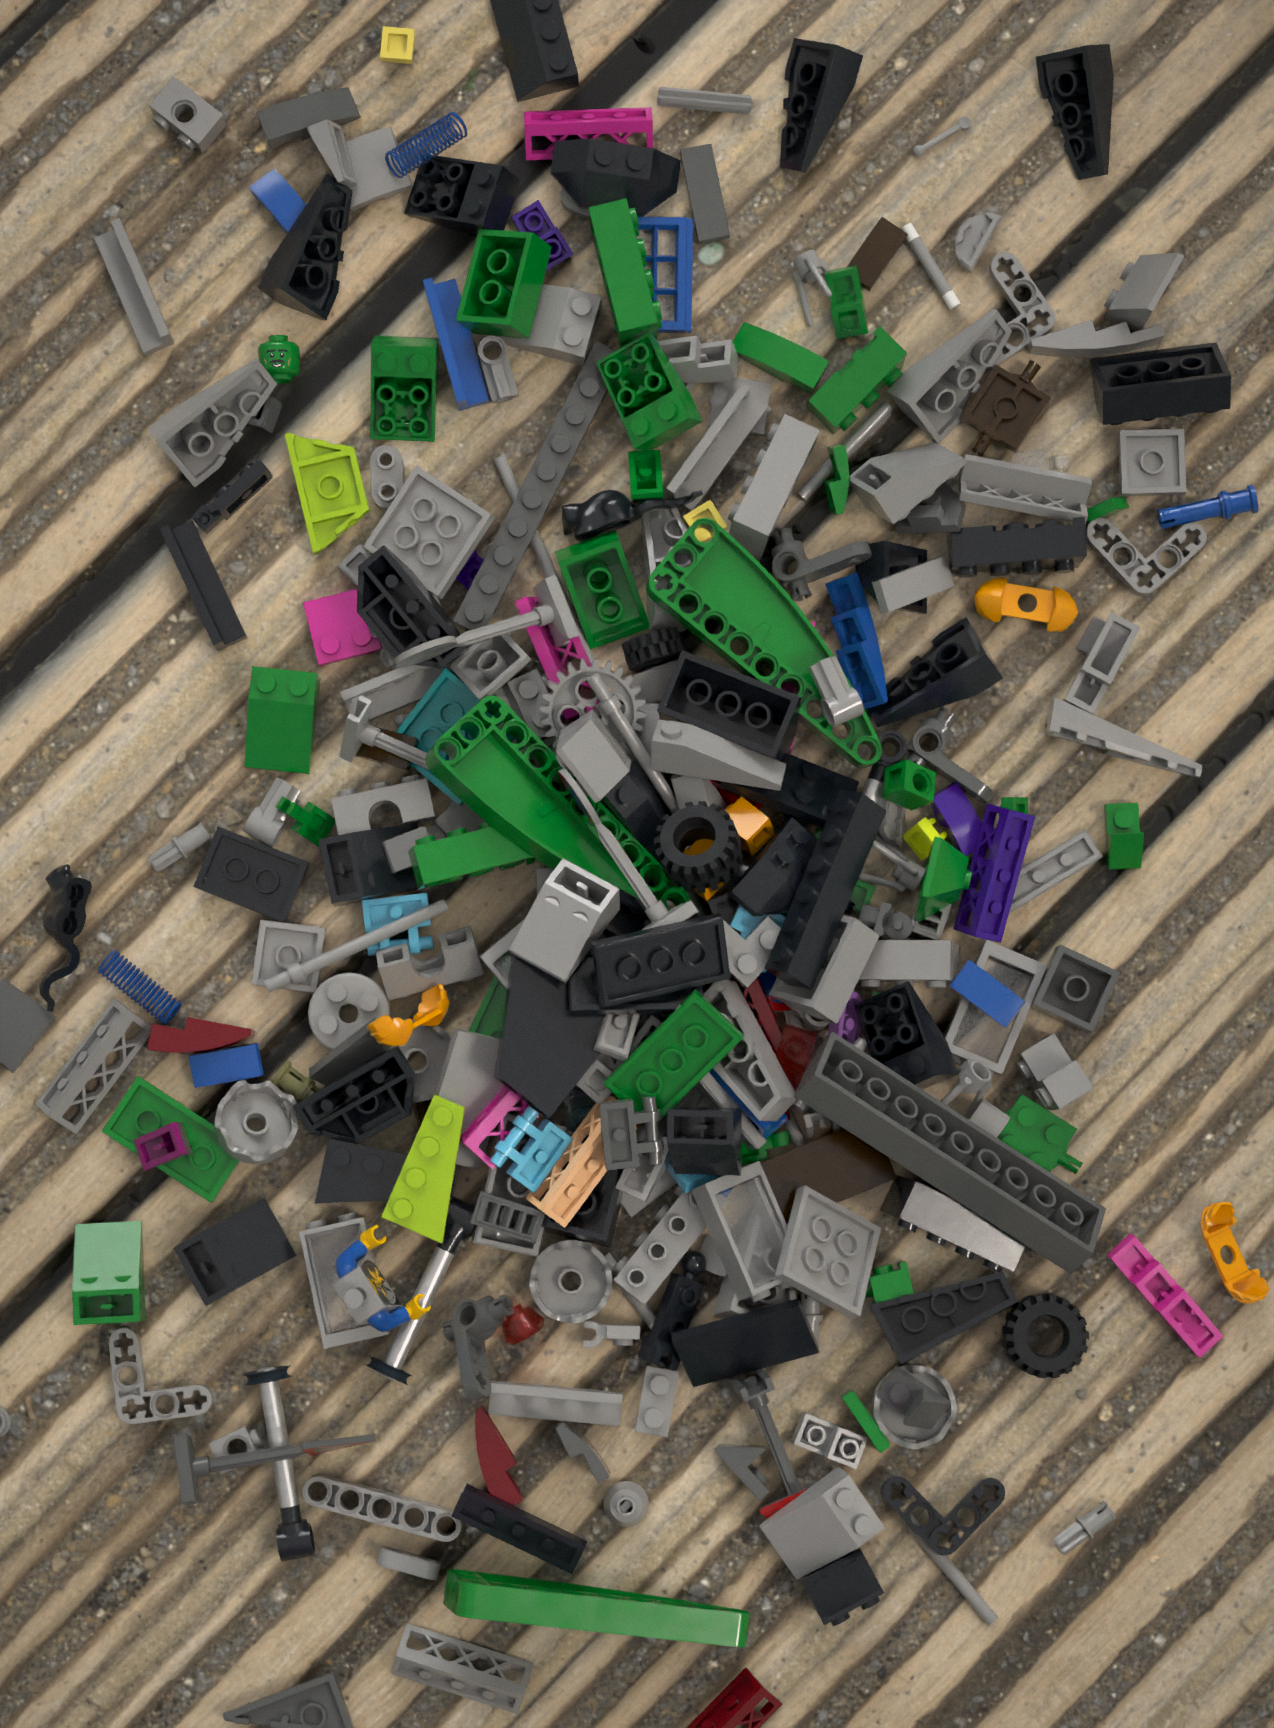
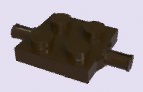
M1029 360L1021 375L1010 373L995 365L961 418V421L976 429L980 434V437L971 448L973 453L976 454L978 451L977 455L982 457L991 442L999 443L1014 453L1018 451L1051 399L1050 396L1038 390L1031 382L1041 369L1038 363L1034 366L1035 361Z

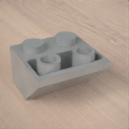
M593 709L561 730L556 749V759L562 768L573 773L577 779L576 783L585 796H590L597 803L630 771L631 759Z

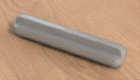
M660 87L657 102L658 105L666 107L749 114L752 98L750 95Z

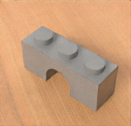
M411 775L401 778L402 783L389 786L388 781L369 785L370 790L357 793V789L352 788L337 792L338 797L331 798L338 835L372 830V814L376 808L384 804L394 805L400 810L404 825L435 820L436 813L428 779H421L420 775Z
M471 926L439 934L442 948L440 953L431 960L422 961L414 958L409 951L407 943L376 951L378 969L388 1001L396 998H407L412 994L429 990L437 984L444 986L459 981L466 982L477 976L484 975Z

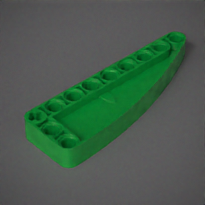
M709 518L697 519L651 573L646 583L647 595L741 674L781 689L783 682L794 684L797 690L796 695L801 697L798 720L853 766L864 769L873 765L879 760L882 754V747L865 709L863 715L842 723L847 730L845 739H838L833 735L832 726L827 722L823 711L820 718H812L807 713L806 706L808 703H816L821 707L822 700L809 672V668L823 659L834 657L817 630L781 585L738 541L715 521ZM699 528L708 530L711 540L706 543L700 542L695 537V530ZM677 553L688 555L691 561L690 566H678L675 563L674 555ZM665 579L668 582L666 588L669 591L665 588L661 591L655 588L657 585L656 581L660 582ZM684 598L692 600L695 604V611L690 614L683 612L679 607V601ZM709 619L716 620L721 627L720 633H708L704 626L705 621ZM734 640L743 642L746 647V653L741 656L734 654L730 649V642ZM756 662H767L771 667L770 676L759 675L755 668ZM845 675V677H846V679H847V682H848L850 688H852V685H851L850 681L848 680L847 676ZM860 744H866L871 748L872 757L870 760H863L859 757L857 748Z
M493 695L483 698L445 732L428 751L425 761L429 770L473 812L519 848L553 870L564 858L639 899L600 841L596 828L586 816L580 815L576 811L575 805L577 803L559 776L558 771L562 767L558 763L556 755L502 699ZM488 712L492 717L489 718L485 713ZM460 730L470 733L472 740L465 739ZM506 734L515 737L517 744L508 741ZM438 751L446 752L450 760L442 759ZM529 758L537 760L540 768L534 767L530 763ZM568 770V772L570 773V775H571V776L573 777V779L576 781V780H577L576 777L573 775V773H572L570 770ZM552 781L560 784L563 792L557 791L553 787ZM588 796L587 799L597 813L601 823L612 832L641 877L645 876L652 880L654 887H649L657 901L661 900L668 911L670 908L666 900L673 902L675 906L690 901V896L684 891L683 887L677 888L673 885L671 879L668 880L660 863L600 801L595 803Z
M448 1569L443 1604L455 1615L465 1618L731 1647H746L751 1614L740 1609L655 1595L459 1569Z

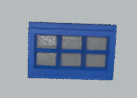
M638 217L639 236H636V238H642L644 241L647 255V266L644 267V270H651L655 287L653 289L654 297H652V301L658 300L662 314V328L657 329V333H691L693 218Z

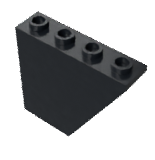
M512 954L494 1077L545 1119L550 1118L601 1054L593 1049L604 1015H570L568 980L564 983Z

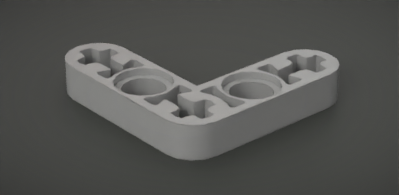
M1001 252L993 258L989 267V274L1018 316L1007 323L1011 330L1019 331L1022 334L1023 341L1017 346H1012L1006 342L1003 350L1007 353L1003 354L1001 350L993 366L987 367L985 371L993 370L995 365L1000 366L1026 349L1031 339L1047 335L1055 323L1053 309L1019 260L1009 252ZM999 262H1002L1004 265L1008 263L1011 265L1009 274L1013 280L1017 275L1020 276V279L1015 280L1010 287L1006 286L1010 281L1006 272L999 273L997 271ZM1019 286H1024L1030 290L1031 299L1027 302H1019L1015 299L1013 291ZM1035 314H1038L1040 317L1045 315L1048 318L1045 322L1046 327H1043L1041 324L1036 325L1031 329L1030 333L1033 336L1030 337L1026 327L1034 322Z
M1098 518L1091 521L1085 530L1088 545L1131 592L1141 597L1150 595L1198 553L1207 540L1206 531L1201 525L1187 523L1145 559L1119 529L1106 518ZM1093 527L1098 529L1106 528V539L1111 543L1116 538L1119 542L1114 544L1108 553L1105 552L1104 548H1106L1108 543L1103 538L1094 539L1095 529ZM1184 532L1188 534L1197 533L1198 537L1195 541L1198 545L1190 543L1181 552L1178 546L1187 537ZM1117 549L1127 550L1131 557L1130 563L1124 566L1115 563L1113 559L1114 551ZM1164 551L1173 553L1176 557L1175 566L1172 568L1163 567L1159 563V554ZM1151 562L1158 573L1149 580L1150 588L1146 585L1140 588L1136 584L1139 580L1137 574H1140L1142 577L1152 570V567L1148 565Z
M127 1327L117 1329L111 1334L109 1338V1352L118 1417L123 1422L138 1424L204 1414L211 1409L214 1403V1395L212 1390L203 1384L147 1391L139 1334L134 1329ZM122 1333H126L127 1338L133 1339V1345L128 1346V1357L135 1354L136 1361L127 1360L118 1364L117 1357H124L123 1347H117L116 1340L122 1338ZM125 1366H131L137 1371L138 1378L133 1385H126L120 1379V1371ZM195 1390H199L201 1396L207 1397V1401L202 1403V1409H197V1405L191 1403L184 1405L186 1412H180L181 1399L178 1392H184L183 1399L195 1396ZM161 1395H169L174 1399L175 1406L172 1412L164 1414L157 1409L156 1403ZM146 1396L151 1397L150 1410L153 1416H147L148 1410L137 1412L136 1418H132L129 1412L125 1413L124 1407L130 1404V1399H134L135 1405L147 1403Z

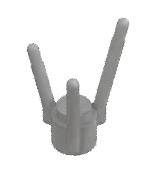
M815 250L806 251L793 260L796 271L792 273V276L797 283L808 327L813 326V320L804 280H806L807 284L817 281L827 297L832 296V292L823 278L825 272L830 269L823 258L819 259Z
M877 834L872 847L896 863L891 874L896 880L892 881L862 872L858 879L891 887L900 893L904 891L905 887L914 891L925 873V868L908 858L892 844L886 843L883 837Z
M970 1058L956 1068L957 1075H959L958 1085L941 1100L942 1103L947 1105L962 1091L967 1094L977 1092L965 1118L970 1115L981 1102L985 1093L993 1086L990 1082L992 1075L989 1068L983 1062ZM953 1077L948 1078V1079H946V1080H944V1081H941V1082H939V1083H943V1082H945V1081H947V1080L952 1079Z

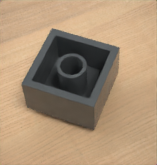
M1060 944L1055 947L1030 1007L1082 1032L1092 1033L1120 972Z

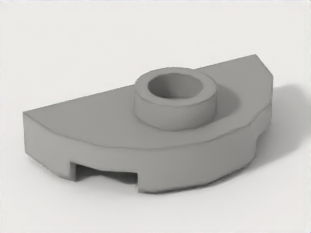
M994 213L976 215L966 219L959 227L954 241L955 256L960 266L970 274L1002 216Z
M881 795L878 805L886 810V814L879 828L880 834L886 843L893 846H902L906 808L882 798Z

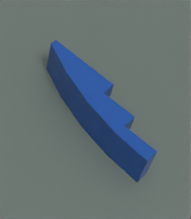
M854 572L826 583L825 586L837 613L830 617L842 648L835 652L852 687L858 692L864 709H868L888 702L876 630L858 574Z

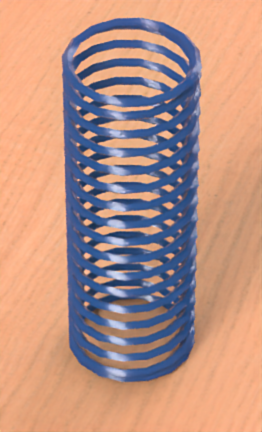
M449 112L443 118L424 128L423 131H419L415 136L385 154L387 166L396 177L403 178L407 173H411V170L414 171L415 168H419V165L422 166L423 163H427V160L435 158V155H439L443 150H447L451 145L467 137L466 125L457 113ZM450 115H453L461 123L465 131L464 136L460 126ZM452 121L456 124L460 133H458V131L455 129V127L452 124ZM389 154L391 155V160H392L393 165L395 166V168L397 169V171H398L400 174H402V176H399V175L393 170V168H392V166H391V164H390V161H389V157H388ZM394 159L398 162V164H399V166H400V168H401V171L399 170V168H398L397 165L395 164Z
M113 950L99 966L98 974L102 973V977H106V980L114 983L115 987L118 986V989L126 993L127 996H130L131 1000L135 999V1003L139 1002V1006L147 1009V1013L151 1012V1016L155 1015V1019H159L162 1025L167 1024L181 1007L182 1001L179 1000L175 1003L176 997L170 1001L173 996L172 994L165 999L168 991L163 993L164 988L159 990L160 984L154 988L156 981L149 986L152 978L147 980L148 975L142 978L144 971L138 975L140 968L135 970L136 965L131 967L132 962L126 965L128 958L123 960L124 955L119 957L120 952ZM114 953V955H113L112 958L109 960V962L102 968V966L104 965V963H105V962L108 960V958ZM112 965L109 972L105 974V971ZM120 972L118 977L113 981V978ZM124 975L121 982L117 984V981ZM129 977L125 985L121 987L122 983ZM132 982L130 987L127 990H125L126 986H128ZM136 985L134 990L129 994L130 990ZM141 987L137 995L133 997L134 993ZM146 989L142 997L137 1000L138 996ZM148 995L146 1000L141 1004L142 1000ZM153 997L149 1005L145 1007L146 1003ZM158 999L154 1007L149 1010L151 1005ZM164 1000L158 1010L153 1013L155 1008ZM165 1007L163 1012L157 1017L158 1013ZM170 1009L166 1017L162 1019L163 1015Z

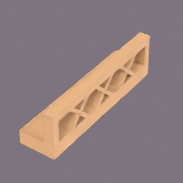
M609 1095L603 1102L615 1101L616 1099ZM597 1102L571 1136L573 1140L535 1193L530 1191L525 1198L564 1228L607 1172L605 1169L600 1111ZM642 1123L635 1124V1125H636V1131L638 1130V1128L641 1126ZM587 1135H589V1137L586 1139V1141L582 1144V1141L584 1140V1138H585ZM569 1161V1164H568V1165L566 1166V1168L562 1171V1168H563V1167L565 1166V1164ZM549 1188V1191L547 1192V1194L544 1196V1198H543V1199L541 1200V1202H540L539 1199L542 1197V1195L545 1193V1191Z

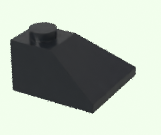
M889 541L869 543L872 557L855 565V572L858 574L861 585L878 603L872 582L926 562L927 550ZM927 597L898 608V610L927 614Z

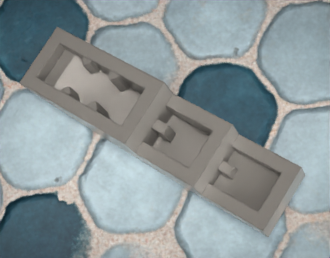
M1092 320L1031 339L1027 350L1029 354L1054 357H1096L1130 352L1160 344L1165 333L1161 323L1130 333L1127 322L1095 331Z
M694 1086L674 1107H698L703 1096ZM667 1114L658 1122L659 1137L663 1139L664 1150L661 1151L662 1163L650 1165L648 1153L638 1154L640 1167L624 1169L615 1187L644 1202H647L671 1161L667 1144ZM643 1128L637 1141L646 1140L645 1128Z

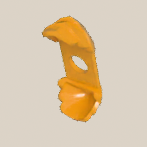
M1000 577L984 582L974 595L977 613L982 618L990 619L995 623L1000 622L1002 616L1047 623V631L1061 632L1074 622L1078 614L1076 603L1070 594L1056 586H1053L1051 591L1007 583V578ZM1024 594L1032 595L1037 602L1036 608L1032 612L1022 611L1018 606L1020 596Z
M437 984L423 992L421 996L422 1002L418 1005V1013L413 1016L416 1022L413 1023V1020L410 1018L402 1020L399 1017L391 1018L388 1015H382L366 1026L370 1031V1035L382 1045H405L413 1029L417 1026H437L441 1023L450 1003L447 991L444 990L442 984Z
M1212 1203L1210 1206H1206L1202 1212L1201 1233L1224 1283L1223 1285L1228 1293L1241 1303L1249 1304L1263 1300L1270 1291V1287L1267 1285L1266 1280L1260 1277L1258 1269L1248 1270L1230 1229L1237 1222V1219L1233 1216L1235 1210L1232 1203ZM1223 1246L1228 1247L1233 1254L1231 1264H1226L1221 1258L1220 1251Z

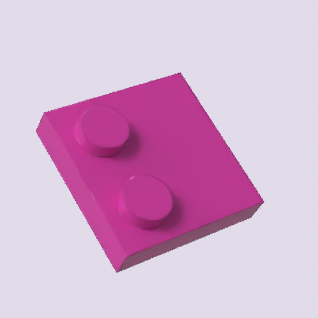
M357 589L303 602L319 666L381 651L380 640L378 637H372L368 625L357 613Z

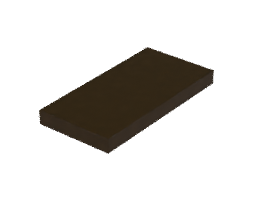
M844 1128L760 1162L786 1224L789 1222L796 1190L801 1186L806 1185L838 1203L897 1178L888 1156Z

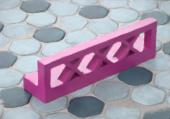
M652 107L524 112L526 160H552L554 142L562 141L568 135H578L581 139H596L600 134H610L616 139L615 142L629 144L626 139L632 133L646 132V147L653 148ZM532 136H546L553 142L546 150H532Z
M525 596L515 601L520 615L532 612L533 608L539 607L536 596ZM535 625L526 628L548 680L559 683L560 680L556 674L558 670L565 675L568 674L566 665L570 656L576 657L580 661L584 658L587 666H592L579 636L569 639L570 643L566 649L556 648L547 625L541 627ZM573 646L575 647L577 653L571 652ZM559 651L564 653L563 658H561ZM584 681L580 684L579 691H581L583 685L590 688L591 686L588 682ZM588 706L585 707L587 709V713L592 709L594 710V706L592 708ZM567 708L562 712L565 720L576 721L580 717L579 713L573 708Z
M504 1086L461 1134L460 1144L465 1149L472 1151L490 1169H493L496 1165L490 1161L491 1158L478 1146L487 1136L498 1135L499 1141L500 1139L504 1141V1135H508L511 1131L504 1130V1116L509 1111L519 1110L520 1116H522L528 1107L526 1102ZM520 1099V1106H514ZM498 1124V1131H492Z

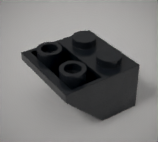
M674 1107L667 1109V1144L674 1174L741 1175L742 1108Z

